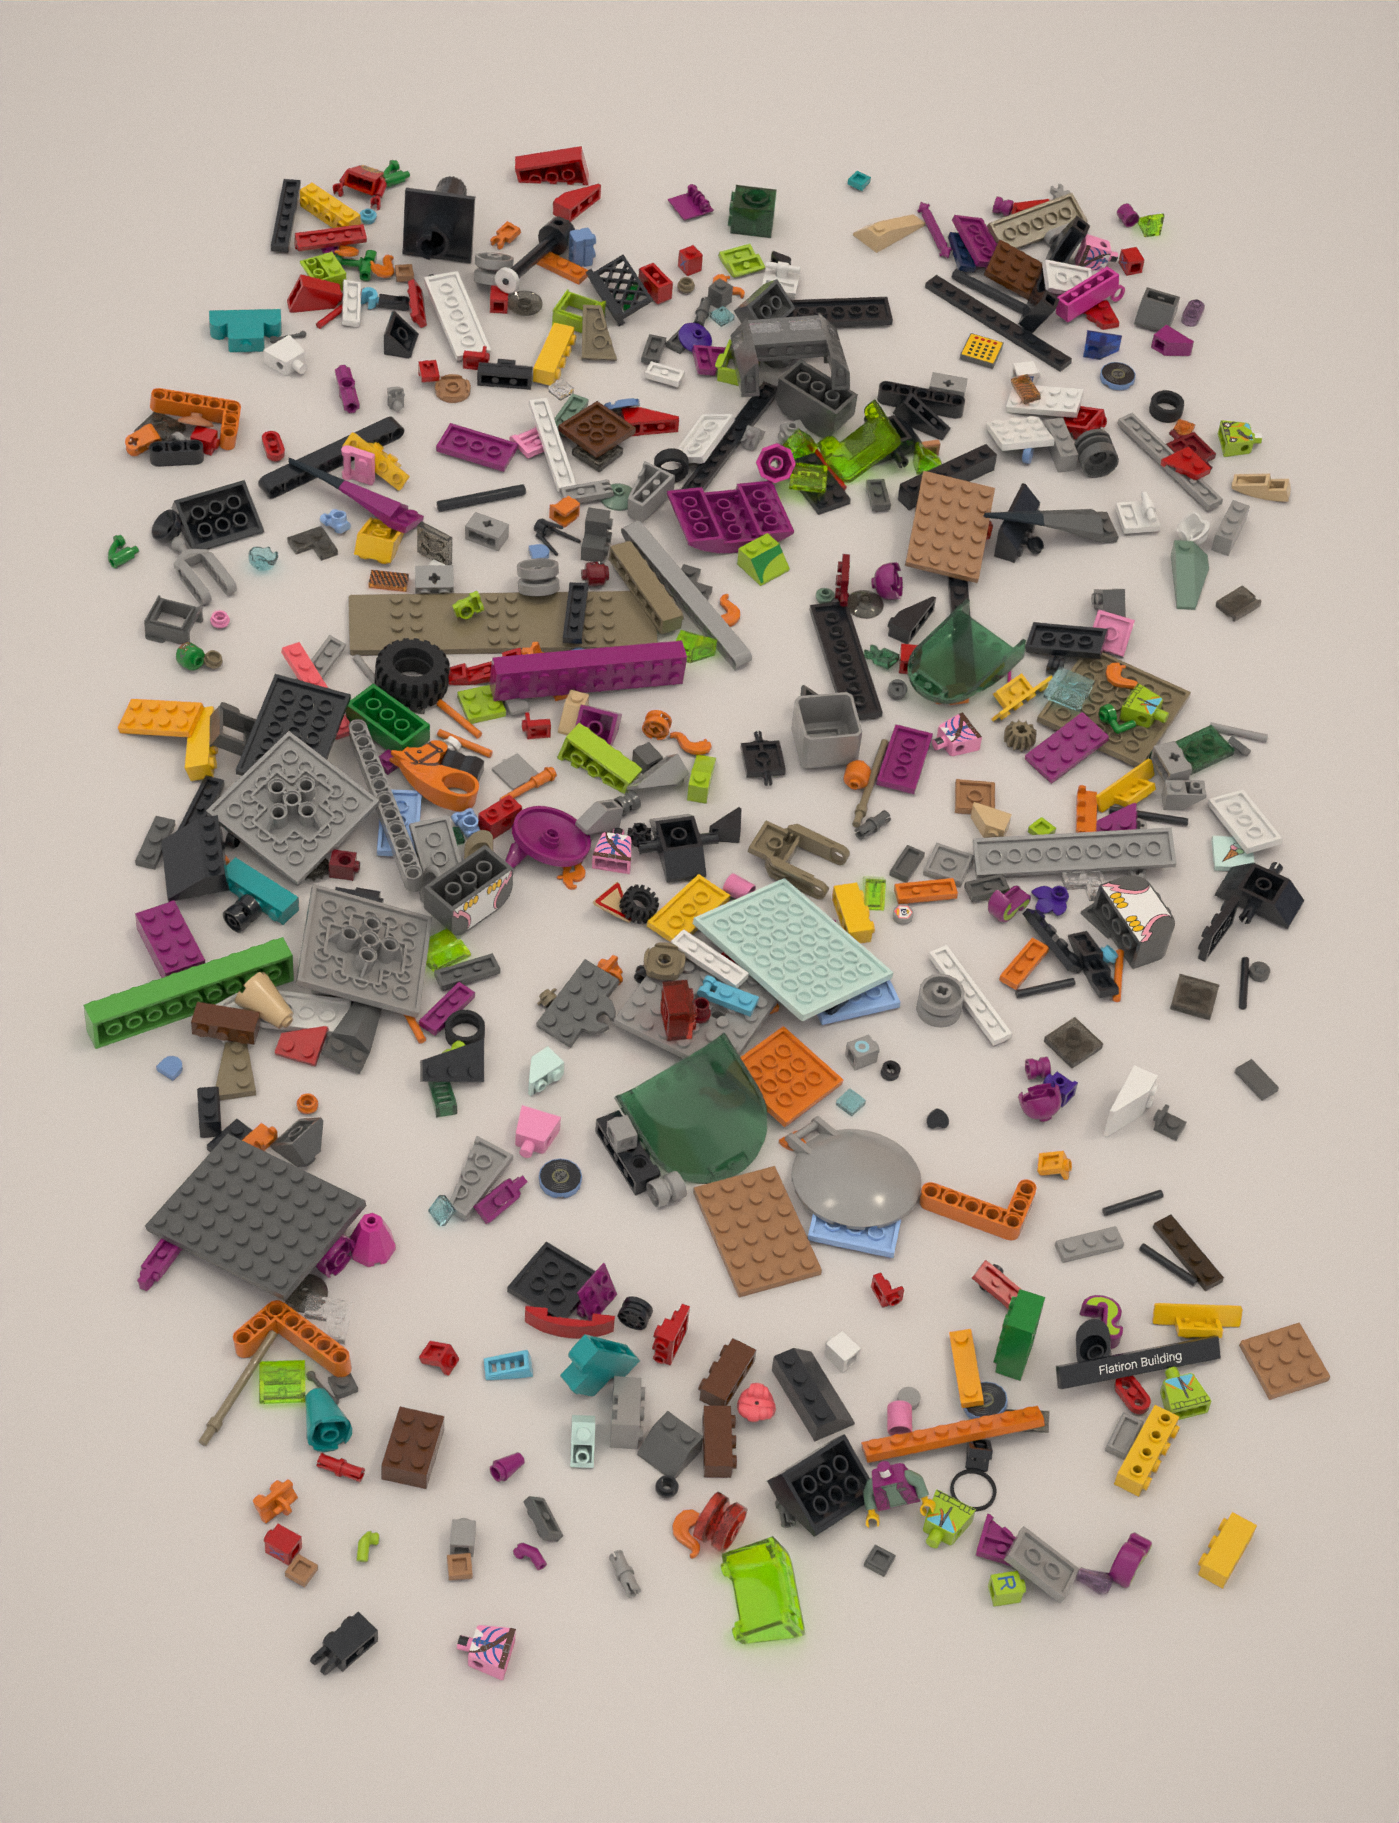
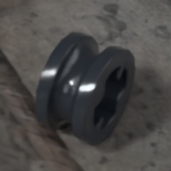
M644 965L637 966L636 973L634 974L635 981L640 984L647 975Z
M888 1060L883 1063L880 1073L883 1079L894 1081L899 1077L901 1068L897 1062ZM887 1069H889V1070L893 1069V1070H894V1073H892V1071H891V1073H889V1072L887 1071Z

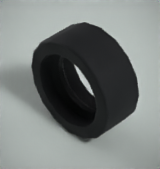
M1169 390L1158 391L1151 398L1149 412L1153 418L1160 422H1176L1183 414L1184 400L1176 392ZM1158 404H1170L1176 409H1164L1158 406Z
M668 448L657 453L654 458V466L675 475V483L686 478L689 473V460L682 450ZM666 462H678L682 465L674 470H667L661 467Z
M471 1010L453 1012L445 1022V1038L449 1045L456 1041H461L468 1045L485 1038V1022L482 1016ZM459 1024H470L477 1028V1032L472 1036L462 1037L456 1035L453 1032V1028Z

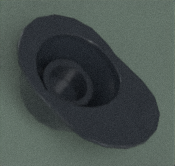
M1090 1319L1080 1325L1076 1333V1356L1078 1362L1112 1355L1109 1328L1103 1321Z

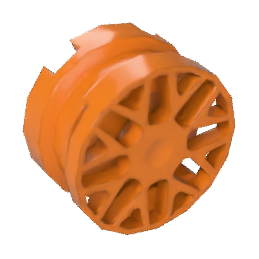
M651 710L645 716L642 731L651 739L655 737L657 740H663L669 734L672 719L663 711Z

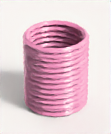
M734 873L727 878L723 886V891L730 894L734 899H738L756 890L755 884Z
M898 1400L888 1404L887 1432L889 1435L912 1432V1406L910 1403Z

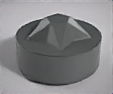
M899 679L891 681L887 689L888 695L895 700L902 699L907 693L906 683Z
M1257 961L1251 964L1249 976L1254 981L1264 982L1268 979L1270 967L1266 963Z

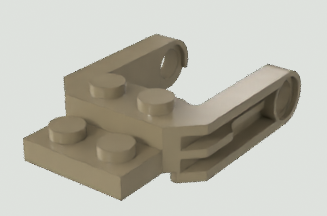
M766 820L750 844L748 852L765 860L764 866L769 877L777 881L785 878L800 892L815 899H823L829 891V886L815 878L814 875L789 864V862L796 853L797 847H801L834 864L844 865L850 856L848 848L800 824L789 825L788 828H782Z

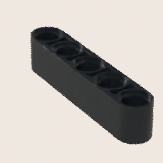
M882 381L879 384L877 401L882 405L897 407L912 392L938 416L954 419L963 416L965 398L961 395L891 381Z

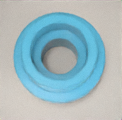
M367 208L360 212L361 221L364 224H373L375 222L377 213L374 210Z
M1109 945L1100 948L1103 951V960L1106 963L1111 962L1114 964L1116 962L1115 959L1118 957L1116 951Z

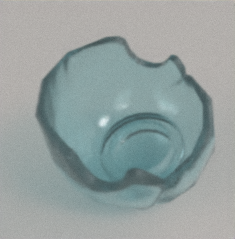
M253 547L248 552V560L255 569L268 571L275 566L278 560V552L273 553L270 547Z

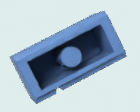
M588 227L572 230L569 236L568 259L581 267L592 266L593 258L596 257L594 249L596 236L592 234Z

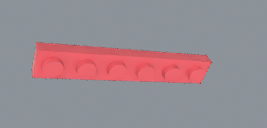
M300 642L282 647L281 653L298 680L328 688ZM346 715L343 717L335 738L336 740L349 736L350 722Z

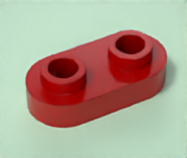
M275 431L263 433L262 445L267 458L271 461L282 460L285 457V448L279 433Z
M1134 1376L1115 1380L1114 1389L1132 1413L1141 1415L1149 1410L1151 1404L1150 1396Z

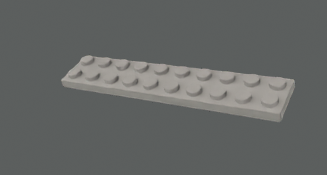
M1172 827L973 838L972 840L976 878H985L998 874L1008 877L1176 867L1177 864Z

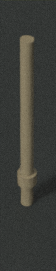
M886 739L881 740L871 769L868 785L865 787L860 803L854 811L855 817L852 825L856 828L860 826L863 817L866 816L867 804L889 743Z
M269 1331L216 1415L211 1417L206 1424L207 1429L199 1439L201 1445L207 1446L214 1433H217L222 1427L223 1419L276 1339V1332Z

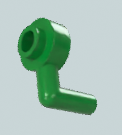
M1111 704L1100 707L1098 713L1100 720L1105 724H1110L1116 734L1136 727L1134 720L1119 725L1116 710Z

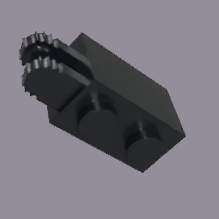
M358 1611L353 1616H348L335 1632L331 1631L324 1637L323 1646L314 1653L310 1662L313 1665H317L327 1657L329 1660L320 1670L323 1675H327L336 1667L343 1672L378 1642V1630Z

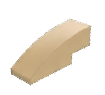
M1270 473L1234 474L1232 482L1233 490L1248 496L1271 501H1289L1291 492L1289 479H1271Z

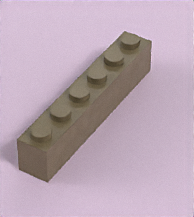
M631 541L610 546V563L659 633L665 634L681 629L682 620L684 619L682 610L676 606L674 599L669 596L665 586L659 582L655 572H652L649 568L647 561L642 558L638 548Z

